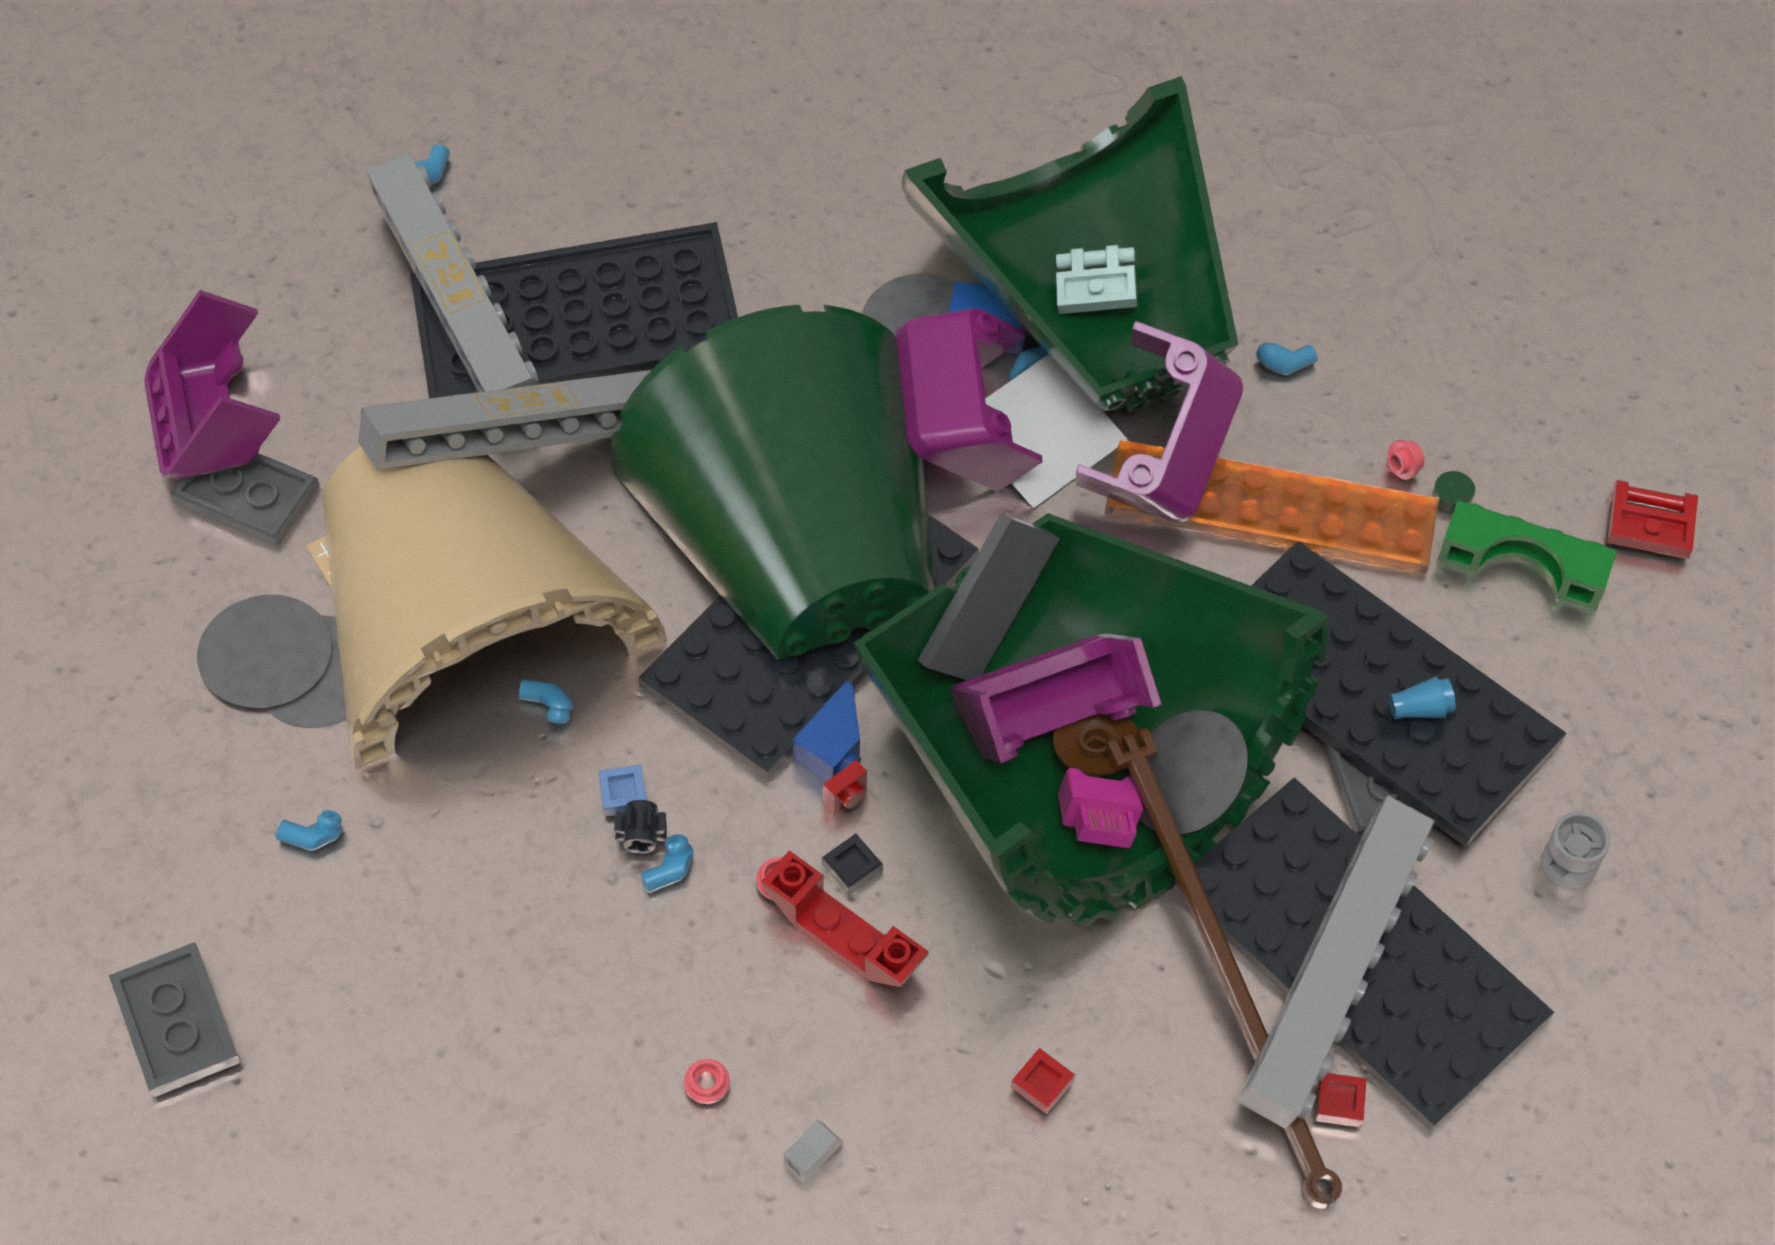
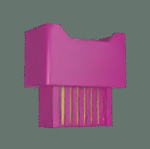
M1069 768L1058 792L1063 825L1075 827L1078 841L1130 849L1137 833V823L1143 811L1141 797L1133 778L1127 777L1122 781L1090 777L1079 769Z

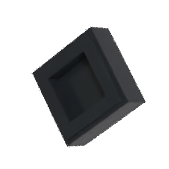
M854 834L822 857V865L848 895L883 871V863L857 834Z

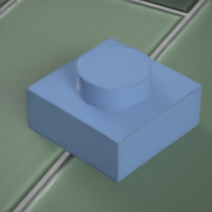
M641 764L598 771L605 817L615 815V812L625 813V805L630 801L647 800Z

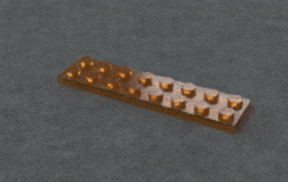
M1120 440L1112 476L1118 478L1124 462L1131 456L1146 454L1161 460L1165 448ZM1218 458L1198 510L1188 521L1181 523L1172 522L1107 498L1105 514L1289 549L1297 541H1300L1317 554L1427 574L1439 499Z

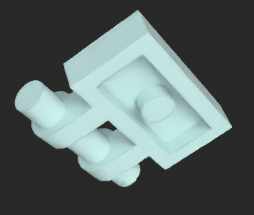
M1118 245L1106 246V250L1084 252L1083 248L1071 249V253L1056 254L1058 270L1072 268V271L1056 272L1059 314L1137 307L1135 266H1120V264L1135 263L1134 247L1119 248ZM1107 265V268L1085 270V267Z

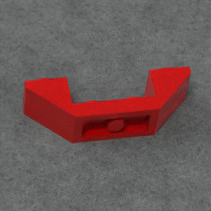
M790 850L761 881L762 887L799 932L864 980L901 987L928 956V950L895 926H892L884 935L824 891V875Z

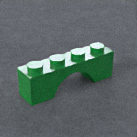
M1457 500L1438 561L1477 573L1483 566L1496 559H1523L1535 564L1548 575L1554 586L1556 599L1596 611L1605 592L1617 550L1605 547L1595 541H1586L1564 534L1557 529H1548L1526 522L1516 516L1503 515L1485 509L1478 504H1469Z

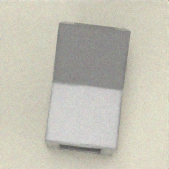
M816 1120L802 1137L784 1153V1165L805 1183L828 1161L843 1144V1141L824 1123Z

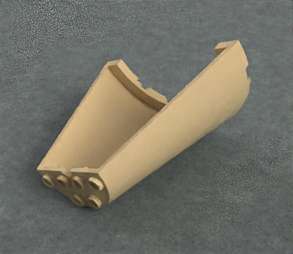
M359 444L358 449L338 465L325 484L323 493L324 519L351 761L355 770L395 754V735L399 726L395 715L398 709L401 710L409 707L431 683L428 674L460 662L469 655L499 640L524 631L547 626L569 616L573 617L575 623L591 624L600 627L606 624L611 625L615 633L621 638L622 644L629 656L667 640L665 629L656 612L489 455L376 470Z

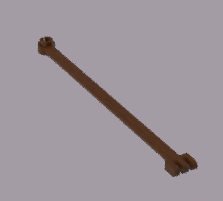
M1147 728L1138 730L1137 735L1141 747H1138L1131 733L1122 735L1121 740L1126 751L1123 753L1115 738L1105 741L1106 749L1115 771L1128 768L1256 1062L1268 1034L1148 761L1156 758L1158 753L1152 736ZM1297 1117L1284 1130L1306 1178L1302 1186L1305 1200L1316 1208H1325L1328 1205V1198L1331 1199L1329 1204L1332 1206L1340 1197L1342 1182L1334 1171L1325 1167L1305 1119ZM1318 1179H1326L1330 1182L1332 1190L1329 1195L1318 1189Z

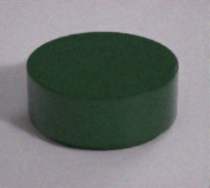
M1448 471L1437 478L1432 493L1433 499L1441 509L1454 512L1457 500L1469 504L1472 503L1475 485L1466 474L1458 471Z

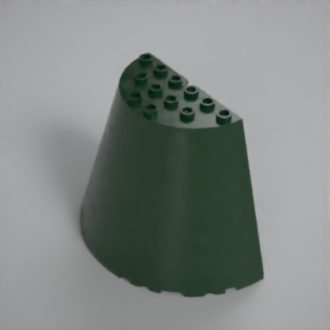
M1047 513L1032 524L1052 532L1060 540L983 674L1099 634L1141 638L1162 705L1156 707L1135 706L1136 713L1128 717L1135 723L1137 729L1147 728L1151 734L1161 724L1182 713L1198 710L1212 711L1227 717L1238 727L1247 747L1246 775L1242 787L1232 804L1220 817L1209 825L1197 831L1181 834L1194 864L1217 844L1212 839L1226 824L1233 829L1240 824L1246 816L1250 805L1261 797L1270 784V781L1263 776H1268L1273 772L1276 765L1273 760L1282 744L1284 743L1287 746L1293 745L1305 720L1307 704L1314 697L1319 682L1311 676L1315 660L1319 663L1324 662L1329 616L1318 609ZM971 565L959 572L955 586L948 588L946 585L941 584L937 588L932 589L928 594L904 610L899 611L895 616L854 643L861 665L1010 900L1022 910L1048 924H1053L1055 920H1071L1077 926L1091 925L1101 917L1106 920L1119 917L1120 911L1116 908L1127 903L1137 909L1173 886L1176 878L1155 830L1146 826L1140 819L1137 823V833L1130 849L1078 841L1075 827L1063 825L1058 792L1069 768L1059 760L1055 753L1053 745L1055 729L1024 740V745L1017 748L1018 755L1002 763H993V760L982 757L952 696L950 688L966 680L929 669L917 661ZM1128 768L1109 775L1090 777L1122 781L1129 777L1130 771Z

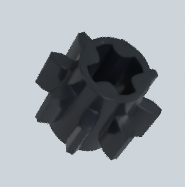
M648 800L628 802L625 805V813L615 812V840L624 841L623 847L633 853H649L656 849V840L666 841V813L658 812V806Z

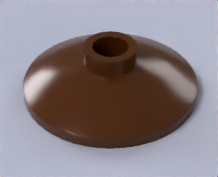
M1096 714L1055 729L1053 736L1054 750L1059 760L1068 768L1079 769L1085 775L1103 776L1118 772L1115 771L1109 757L1105 741L1115 738L1122 753L1126 752L1121 740L1122 735L1131 733L1138 747L1140 741L1137 735L1138 729L1129 717L1112 720L1110 714Z

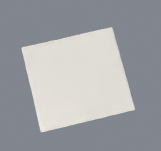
M1049 355L985 398L987 405L1004 412L1011 422L1013 442L1042 455L1043 462L1012 482L1013 486L1033 509L1074 480L1078 464L1090 468L1128 441L1109 417L1086 396Z

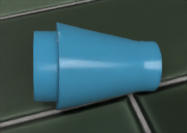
M1435 676L1398 693L1389 694V706L1394 719L1445 718L1446 713L1454 712L1456 709L1453 688L1448 678L1439 680Z

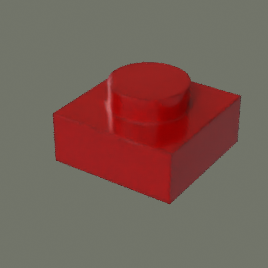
M857 760L823 784V805L834 816L845 807L851 809L856 806L866 794L867 770Z
M1039 1048L1011 1080V1088L1047 1114L1075 1080V1074Z
M1327 1073L1322 1081H1318L1316 1121L1361 1127L1364 1122L1367 1078Z

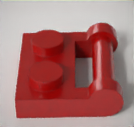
M1616 480L1611 497L1612 507L1607 543L1689 559L1693 551L1698 495L1684 493L1683 496L1632 487L1629 486L1627 481ZM1627 502L1636 503V504H1641V505H1646V506H1651V507H1656V508H1662V509H1667V510H1672V511H1677V512H1680V513H1675V512L1664 511V510H1659V509H1654V508H1649V507H1644V506H1638V505L1628 504Z

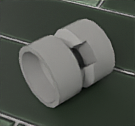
M1571 812L1561 817L1556 823L1542 853L1541 865L1544 874L1549 880L1567 889L1583 888L1591 883L1610 847L1611 837L1606 825L1596 816L1586 812Z

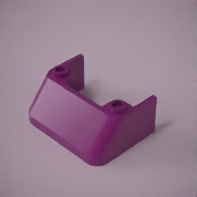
M199 290L151 358L145 372L144 384L158 465L162 475L180 480L244 466L250 460L256 458L260 446L281 420L278 413L231 399L229 396L227 384L240 373L243 366V355L240 354L239 340L257 317V309Z
M979 308L911 318L897 329L896 339L907 437L911 448L919 457L997 492L1043 462L1042 455L1013 442L1011 422L1004 412L987 405L985 401L981 368L1026 337L1024 330Z
M1135 321L1132 330V346L1166 358L1165 367L1170 377L1190 387L1161 460L1146 454L1131 456L1124 462L1118 478L1078 464L1076 469V486L1166 520L1181 523L1191 519L1198 510L1240 403L1243 383L1235 371L1198 344Z
M1114 634L1091 636L966 680L950 688L955 705L982 757L993 760V763H1002L1018 755L1017 748L1023 746V741L1084 718L1096 714H1110L1112 720H1117L1136 713L1135 706L1137 705L1149 707L1162 705L1141 638Z

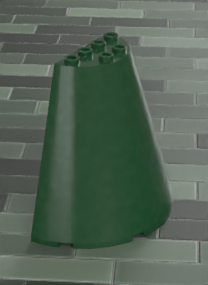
M1182 76L1148 87L1140 99L1126 112L1125 120L1127 124L1125 126L1118 127L1117 124L1110 126L1082 144L1081 151L1052 160L1022 174L963 190L962 186L944 183L947 170L941 158L905 169L902 177L901 187L909 205L1099 409L1105 411L1126 408L1129 413L1135 412L1148 405L1150 399L1161 396L1163 400H1166L1184 390L1183 383L1175 381L1168 374L1165 367L1166 358L1132 346V330L1135 321L1194 342L1225 365L1230 361L1228 355L1239 345L1187 88ZM1118 245L1119 248L1134 247L1135 263L1120 264V266H1135L1137 307L1059 314L1056 272L1072 271V268L1058 270L1056 254L1071 253V249L1083 248L1084 252L1106 250V246ZM1107 265L1085 267V270L1107 268Z
M800 305L774 307L752 312L705 331L707 340L686 352L683 346L674 350L644 377L625 403L620 413L623 422L619 431L613 433L611 441V467L614 474L777 660L791 655H801L808 650L827 644L843 642L851 635V630L858 627H866L870 632L935 588L924 462L911 448L907 437L897 339L887 327L877 320L850 309L824 305V312H803Z

